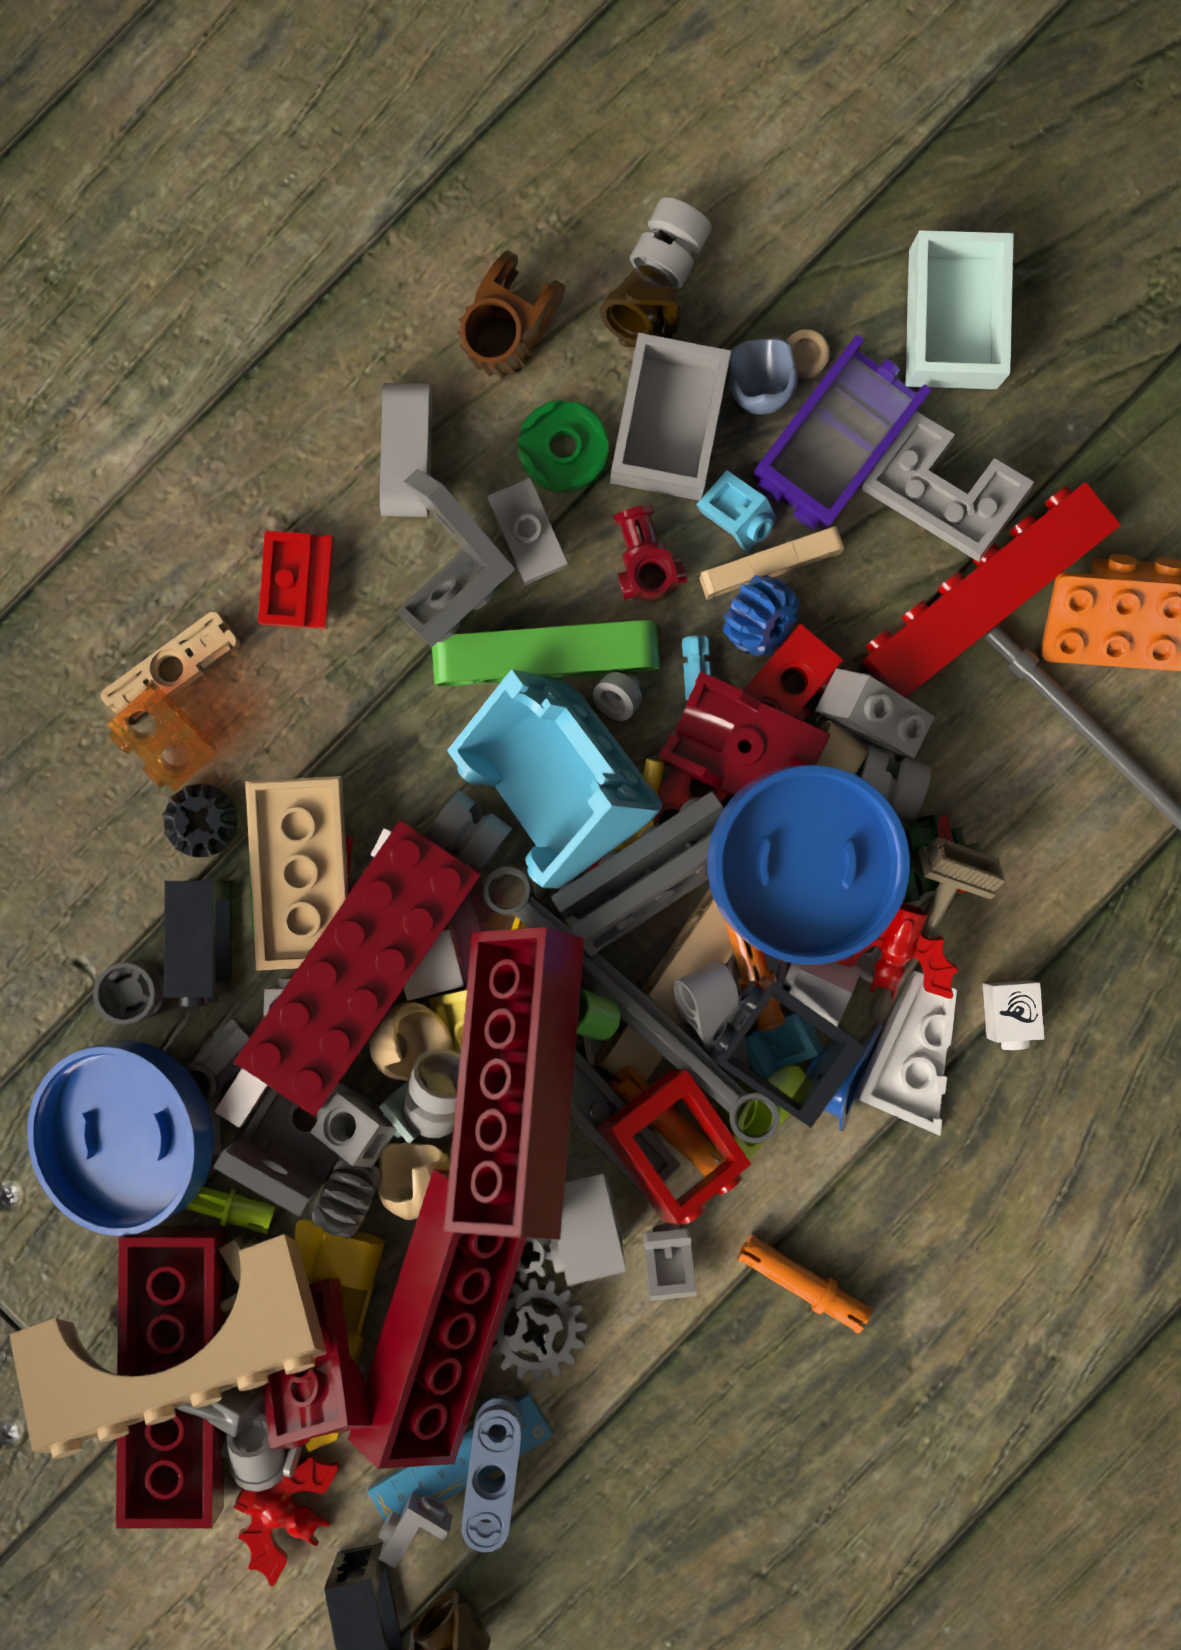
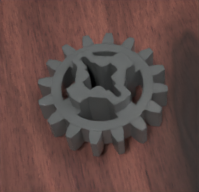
M531 1274L529 1285L524 1287L515 1278L512 1283L513 1293L508 1295L495 1336L497 1339L493 1342L490 1353L494 1355L503 1352L501 1368L505 1370L512 1364L517 1365V1378L523 1379L527 1370H534L536 1380L542 1381L544 1370L548 1368L558 1377L561 1375L560 1362L562 1360L572 1366L576 1363V1355L572 1347L584 1349L585 1338L576 1333L587 1329V1319L576 1317L583 1310V1303L581 1300L568 1301L572 1293V1288L569 1285L563 1287L560 1291L556 1290L554 1276H550L545 1285H540L537 1275ZM535 1298L547 1299L554 1304L549 1306L537 1302ZM515 1306L519 1317L518 1321L510 1325L508 1330H505L506 1317ZM529 1315L538 1325L545 1323L544 1340L535 1329L528 1331ZM568 1324L566 1338L557 1348L554 1339L555 1334L562 1330L564 1325ZM524 1349L536 1353L537 1356L526 1355L520 1352V1350Z

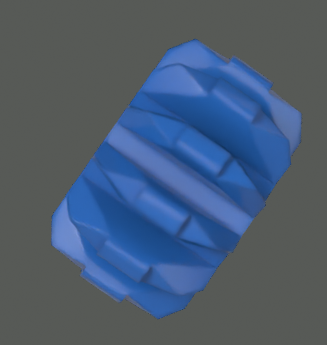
M755 575L748 585L742 584L740 586V591L735 598H731L732 605L723 616L727 620L724 624L723 632L729 636L730 641L735 643V647L744 653H750L755 657L761 654L768 656L773 652L775 646H782L787 634L792 633L791 627L799 618V614L796 611L800 606V599L795 596V591L788 588V584L778 578L773 579L768 575L764 577Z

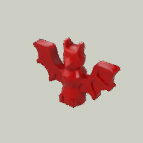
M902 902L892 922L875 941L858 953L834 962L847 967L854 966L866 950L878 946L882 956L874 966V976L869 992L873 993L876 986L891 990L890 998L894 1000L900 982L905 977V964L912 958H916L923 968V988L925 991L948 999H952L954 996L951 982L958 969L956 964L951 963L943 953V936L928 938L922 935L921 931L925 926L928 913L923 908Z
M310 1453L305 1460L298 1463L293 1477L284 1476L272 1488L259 1492L248 1491L242 1488L237 1496L233 1508L250 1515L252 1518L249 1526L240 1530L238 1536L240 1540L247 1544L251 1556L248 1569H255L261 1572L268 1580L270 1586L276 1584L288 1560V1554L275 1541L272 1529L285 1528L291 1536L301 1538L311 1545L318 1546L319 1540L313 1534L318 1525L328 1527L330 1521L314 1513L308 1506L297 1505L292 1494L300 1491L325 1493L339 1469V1462H322L316 1459L314 1454Z

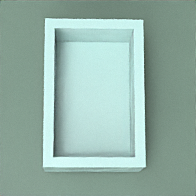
M919 230L909 249L906 386L922 387L925 384L928 387L998 389L1009 376L1011 362L1013 233Z

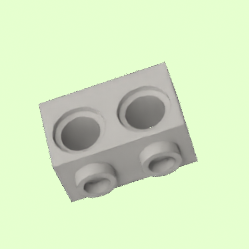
M837 668L816 708L817 712L875 747L913 759L935 717L870 675Z

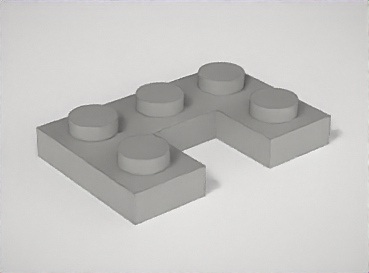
M916 411L864 480L862 490L980 562L1031 492L1034 481L994 458L968 494L932 473L953 444L955 434Z

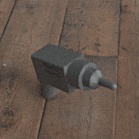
M263 1385L246 1391H239L238 1386L230 1388L221 1393L222 1399L204 1407L193 1408L192 1403L178 1407V1410L208 1419L212 1425L236 1437L265 1410Z

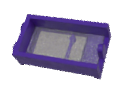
M856 334L758 464L752 477L758 482L756 488L765 497L776 503L780 499L795 510L793 512L794 517L811 530H815L817 527L821 530L829 528L932 390L924 384L916 394L895 378L899 373V368L893 362L884 360L879 366L861 353L859 349L864 339Z

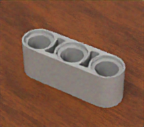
M384 383L380 460L381 516L429 517V510L404 481L416 469L431 477L433 411L431 384Z
M718 960L676 980L673 984L680 1026L708 1054L713 1048L710 1045V1041L716 1030L725 1021L731 1023L740 1010L735 980L728 968ZM744 1036L731 1056L750 1068ZM723 1068L735 1081L739 1080L738 1077Z

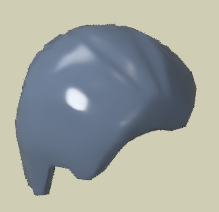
M760 338L739 344L731 351L728 364L729 390L733 399L737 401L741 408L752 414H771L782 409L792 400L798 383V372L790 342L779 338Z

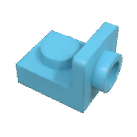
M727 470L696 504L703 515L733 535L738 545L746 552H749L756 543L763 541L769 535L777 519L765 496Z

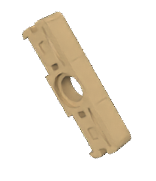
M834 526L706 570L700 574L699 580L706 600H710L713 597L739 589L742 584L748 585L755 575L760 577L768 575L774 578L832 556L835 557L841 554L845 548L838 528Z
M209 612L101 692V698L106 706L113 709L115 712L114 717L120 724L133 726L131 718L137 719L162 699L168 701L204 674L201 667L205 669L231 650V645L238 649L240 647V640L221 615L216 612ZM168 657H177L183 664L182 675L174 682H165L159 674L161 662Z

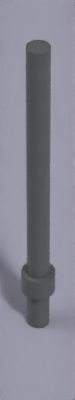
M998 624L988 631L984 638L1009 662L1006 667L1019 679L1024 677L1181 831V805L1038 665L1040 659L1028 647L1022 649Z

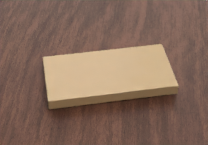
M342 776L245 781L256 971L298 968L349 894Z

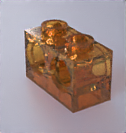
M152 679L109 718L107 723L112 729L108 734L112 741L126 754L134 751L146 763L142 769L147 776L159 787L162 788L167 784L174 792L217 754V745ZM137 711L149 712L156 720V727L149 732H139L132 727L130 716ZM171 745H180L188 751L190 759L183 765L175 766L165 760L163 751Z

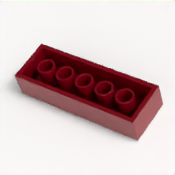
M399 820L233 1063L315 1117L478 880L481 871L406 820Z
M548 927L472 932L444 1226L445 1232L561 1241L584 938Z
M433 1169L367 1376L365 1385L371 1426L350 1430L348 1440L377 1469L455 1464L527 1239L445 1232L450 1170Z
M154 1226L137 1234L118 1237L117 1375L137 1377L167 1371L199 1353L219 1333L225 1324V1312H222L218 1304L225 1297L226 1262L219 1248L226 1242V1226ZM178 1408L174 1409L176 1416L167 1421L146 1425L145 1420L129 1425V1433L116 1439V1529H212L224 1509V1457L221 1455L224 1444V1431L209 1423L208 1419L178 1410Z

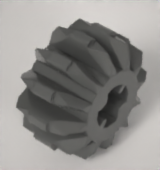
M338 1157L313 1210V1224L323 1228L324 1232L333 1236L339 1235L349 1239L355 1235L361 1222H363L381 1177L380 1169L374 1165L372 1168L352 1166L342 1157Z

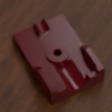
M700 671L684 713L666 745L663 747L659 759L665 762L667 766L735 796L748 783L770 771L798 765L817 766L831 734L761 703L745 691ZM746 740L751 743L752 749L750 752L742 753L739 751L738 744L741 741Z
M326 1278L309 1284L327 1353L314 1358L315 1367L313 1369L308 1368L293 1374H286L285 1369L267 1375L268 1383L263 1385L270 1449L297 1448L304 1446L303 1444L310 1442V1439L371 1426L365 1378L350 1357L340 1279Z

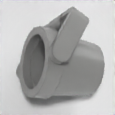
M265 1409L236 1437L228 1433L226 1434L221 1455L228 1459L229 1471L237 1485L248 1491L259 1492L272 1488L284 1476L293 1477L303 1446L270 1449Z

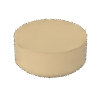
M805 329L793 333L787 342H790L798 379L814 378L823 371L828 362L830 353L828 343L820 333L813 330Z

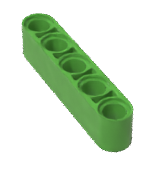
M652 620L454 634L446 641L437 642L432 647L435 686L501 683L511 669L554 678L606 675L611 672H646L661 668L657 622Z

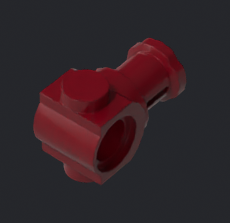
M652 505L633 507L613 516L615 525L621 527L627 551L621 555L626 571L617 573L624 600L632 598L633 601L641 599L647 602H657L663 599L669 591L677 589L678 585L687 583L681 557L676 556L672 558L666 543L658 542L651 518L655 513ZM636 526H638V528H639L640 535H641V538H642V542H641L640 539H639V535H638ZM646 568H656L662 572L665 582L658 588L650 589L641 583L639 574Z

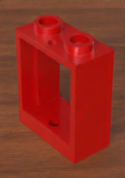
M670 1069L597 1126L660 1219L673 1224L682 1223L685 1225L694 1221L706 1210L705 1202L716 1193L722 1195L736 1187L742 1180L740 1174L752 1165L687 1069ZM682 1098L725 1161L675 1200L632 1136Z

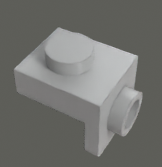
M661 1224L653 1227L652 1232L644 1233L643 1239L650 1301L697 1296L690 1229H680L678 1224Z
M412 1492L401 1512L397 1514L391 1511L379 1532L378 1538L383 1540L379 1559L396 1568L419 1527L445 1540L450 1532L452 1515L448 1513L447 1507L433 1496L424 1495L421 1497Z

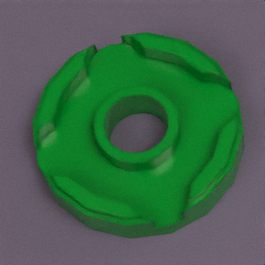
M562 400L549 401L532 411L523 422L519 433V461L527 477L531 478L542 489L557 494L578 492L591 485L604 470L609 454L608 434L600 417L584 404L575 401L574 403L569 401L562 402ZM566 435L575 441L577 448L571 456L559 458L551 452V442L558 436Z

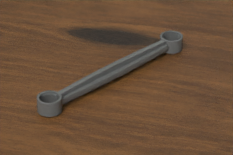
M502 867L494 870L487 877L483 888L484 898L489 907L494 911L506 916H517L528 928L548 927L574 935L564 921L534 897L533 883L526 874L513 867ZM509 874H513L518 878L521 877L525 884V896L522 902L511 908L499 906L494 898V887L498 880ZM583 949L581 981L595 994L614 1001L620 1009V1017L678 1070L687 1069L696 1084L730 1113L731 1127L739 1138L750 1143H760L766 1141L775 1133L779 1124V1111L774 1102L760 1093L748 1094L683 1028L600 952L590 957L585 949ZM749 1100L763 1101L771 1110L772 1124L763 1134H748L742 1131L738 1125V1110L741 1105Z

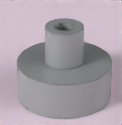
M611 672L606 674L593 690V699L596 706L604 715L613 720L625 721L629 719L642 703V694L638 687L639 681L630 673Z

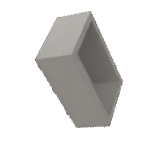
M638 333L611 469V484L698 501L701 500L731 354L730 350Z
M601 1151L567 1159L561 1241L551 1240L552 1243H549L555 1272L565 1271L568 1285L626 1272L623 1238Z

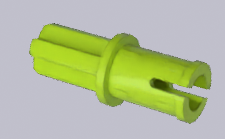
M202 1186L200 1192L185 1209L221 1219V1226L229 1223L267 1235L276 1205L236 1194V1189H232L230 1194Z

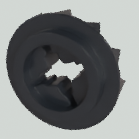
M208 784L185 786L169 798L166 810L162 814L165 829L164 835L169 839L175 850L188 856L199 858L213 856L224 850L232 841L238 823L237 811L229 796L219 788ZM212 805L208 810L209 814L206 817V821L215 832L212 833L198 828L187 835L193 821L188 817L189 814L185 809L200 813Z

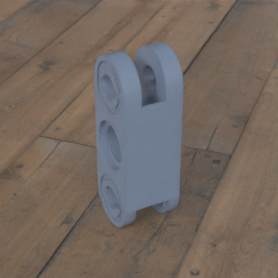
M493 1394L485 1398L478 1405L475 1415L462 1518V1536L467 1545L473 1550L482 1553L492 1552L500 1548L507 1540L510 1530L521 1443L522 1412L518 1403L512 1397L504 1394ZM488 1465H495L500 1467L504 1474L497 1479H489L481 1473V1469Z

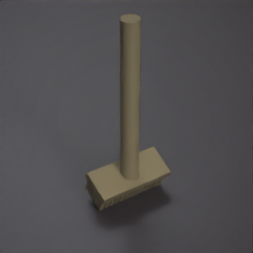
M936 837L927 847L923 846L919 850V856L924 876L940 883L925 909L928 917L921 931L922 935L928 938L932 937L958 889L991 900L996 895L995 890L1005 882L999 858L989 857L987 854L973 849L970 850L968 847L965 848V846L954 842L951 843V841H946L940 837ZM912 958L905 964V977L900 982L894 1000L890 998L891 990L882 988L869 1012L870 1017L878 1022L885 1023L917 965L918 959Z

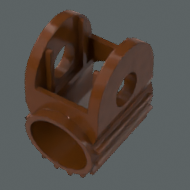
M510 250L503 252L489 269L477 289L474 304L470 307H465L466 312L463 318H459L461 327L457 331L458 336L462 339L460 347L478 370L483 369L489 377L492 374H496L501 379L504 378V375L510 373L515 376V371L521 367L526 368L525 362L528 357H532L531 348L542 339L551 324L566 289V286L558 280H554L550 284L546 282L533 305L510 292L509 289L519 274V271L516 270L518 256ZM501 320L509 321L516 325L515 341L506 353L492 358L483 357L477 353V338L486 325Z

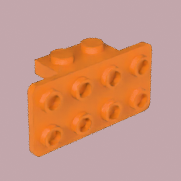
M1114 554L1109 559L1094 558L1090 574H1059L1055 579L1040 649L1043 659L1048 662L1181 671V561L1163 557L1156 559V562L1138 561L1128 555Z

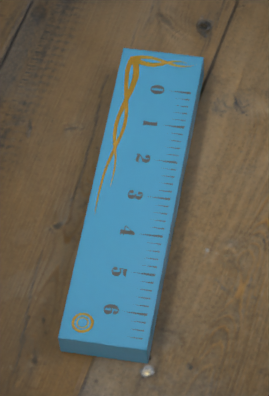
M530 1391L515 1399L522 1412L519 1456L553 1436L552 1428ZM474 1424L465 1430L455 1464L398 1468L369 1486L367 1492L384 1521H386L391 1511L397 1514L401 1512L412 1492L421 1497L430 1495L443 1502L466 1488ZM488 1465L481 1469V1473L487 1476L500 1467Z

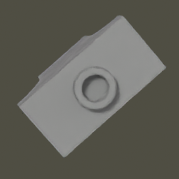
M531 478L487 496L499 530L525 585L568 567V563Z

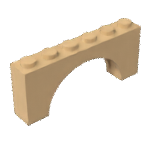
M284 1234L240 1250V1287L234 1307L227 1321L213 1340L199 1353L167 1371L137 1377H126L112 1373L97 1363L86 1351L79 1339L75 1324L58 1318H53L9 1334L32 1452L51 1453L52 1459L68 1457L82 1451V1443L96 1437L99 1438V1442L114 1440L129 1433L128 1426L145 1420L146 1425L161 1423L175 1417L174 1409L192 1403L193 1408L204 1407L222 1399L221 1392L238 1386L239 1391L254 1389L268 1383L267 1375L285 1369L286 1374H293L314 1366L313 1358L326 1354L327 1350L298 1242Z

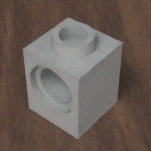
M337 1092L334 1097L329 1098L317 1113L318 1121L310 1133L350 1165L372 1168L397 1129L390 1121L359 1097ZM353 1116L356 1121V1130L349 1139L346 1134V1124Z

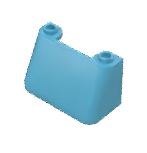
M511 669L447 750L458 765V773L464 780L473 785L495 786L537 846L531 849L525 860L531 879L544 888H560L566 885L649 824L662 808L658 795L584 697L570 684L558 678Z

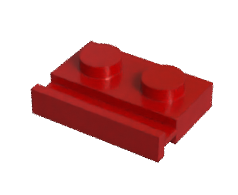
M265 531L258 623L260 625L328 630L334 537L332 535L318 536L307 533Z

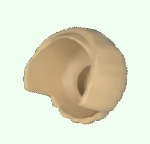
M415 1002L397 1003L388 1009L369 1039L370 1054L381 1073L394 1080L409 1081L416 1059L424 1052L432 1049L451 1050L452 1038L442 1019L425 1005Z
M407 1142L387 1144L379 1156L381 1177L377 1186L379 1198L384 1207L405 1220L417 1219L433 1169L450 1170L451 1159L435 1145Z

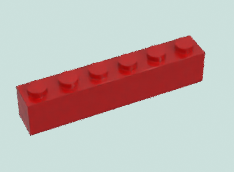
M1086 482L1073 492L1066 485L1045 502L1049 511L1036 521L1032 514H1030L1008 531L1014 539L1000 549L996 543H993L980 562L973 559L978 568L966 578L958 571L938 587L937 590L942 597L928 607L922 600L903 615L901 619L905 622L906 626L892 636L886 629L868 643L865 647L871 654L860 663L874 679L906 698L1121 526L1120 523Z

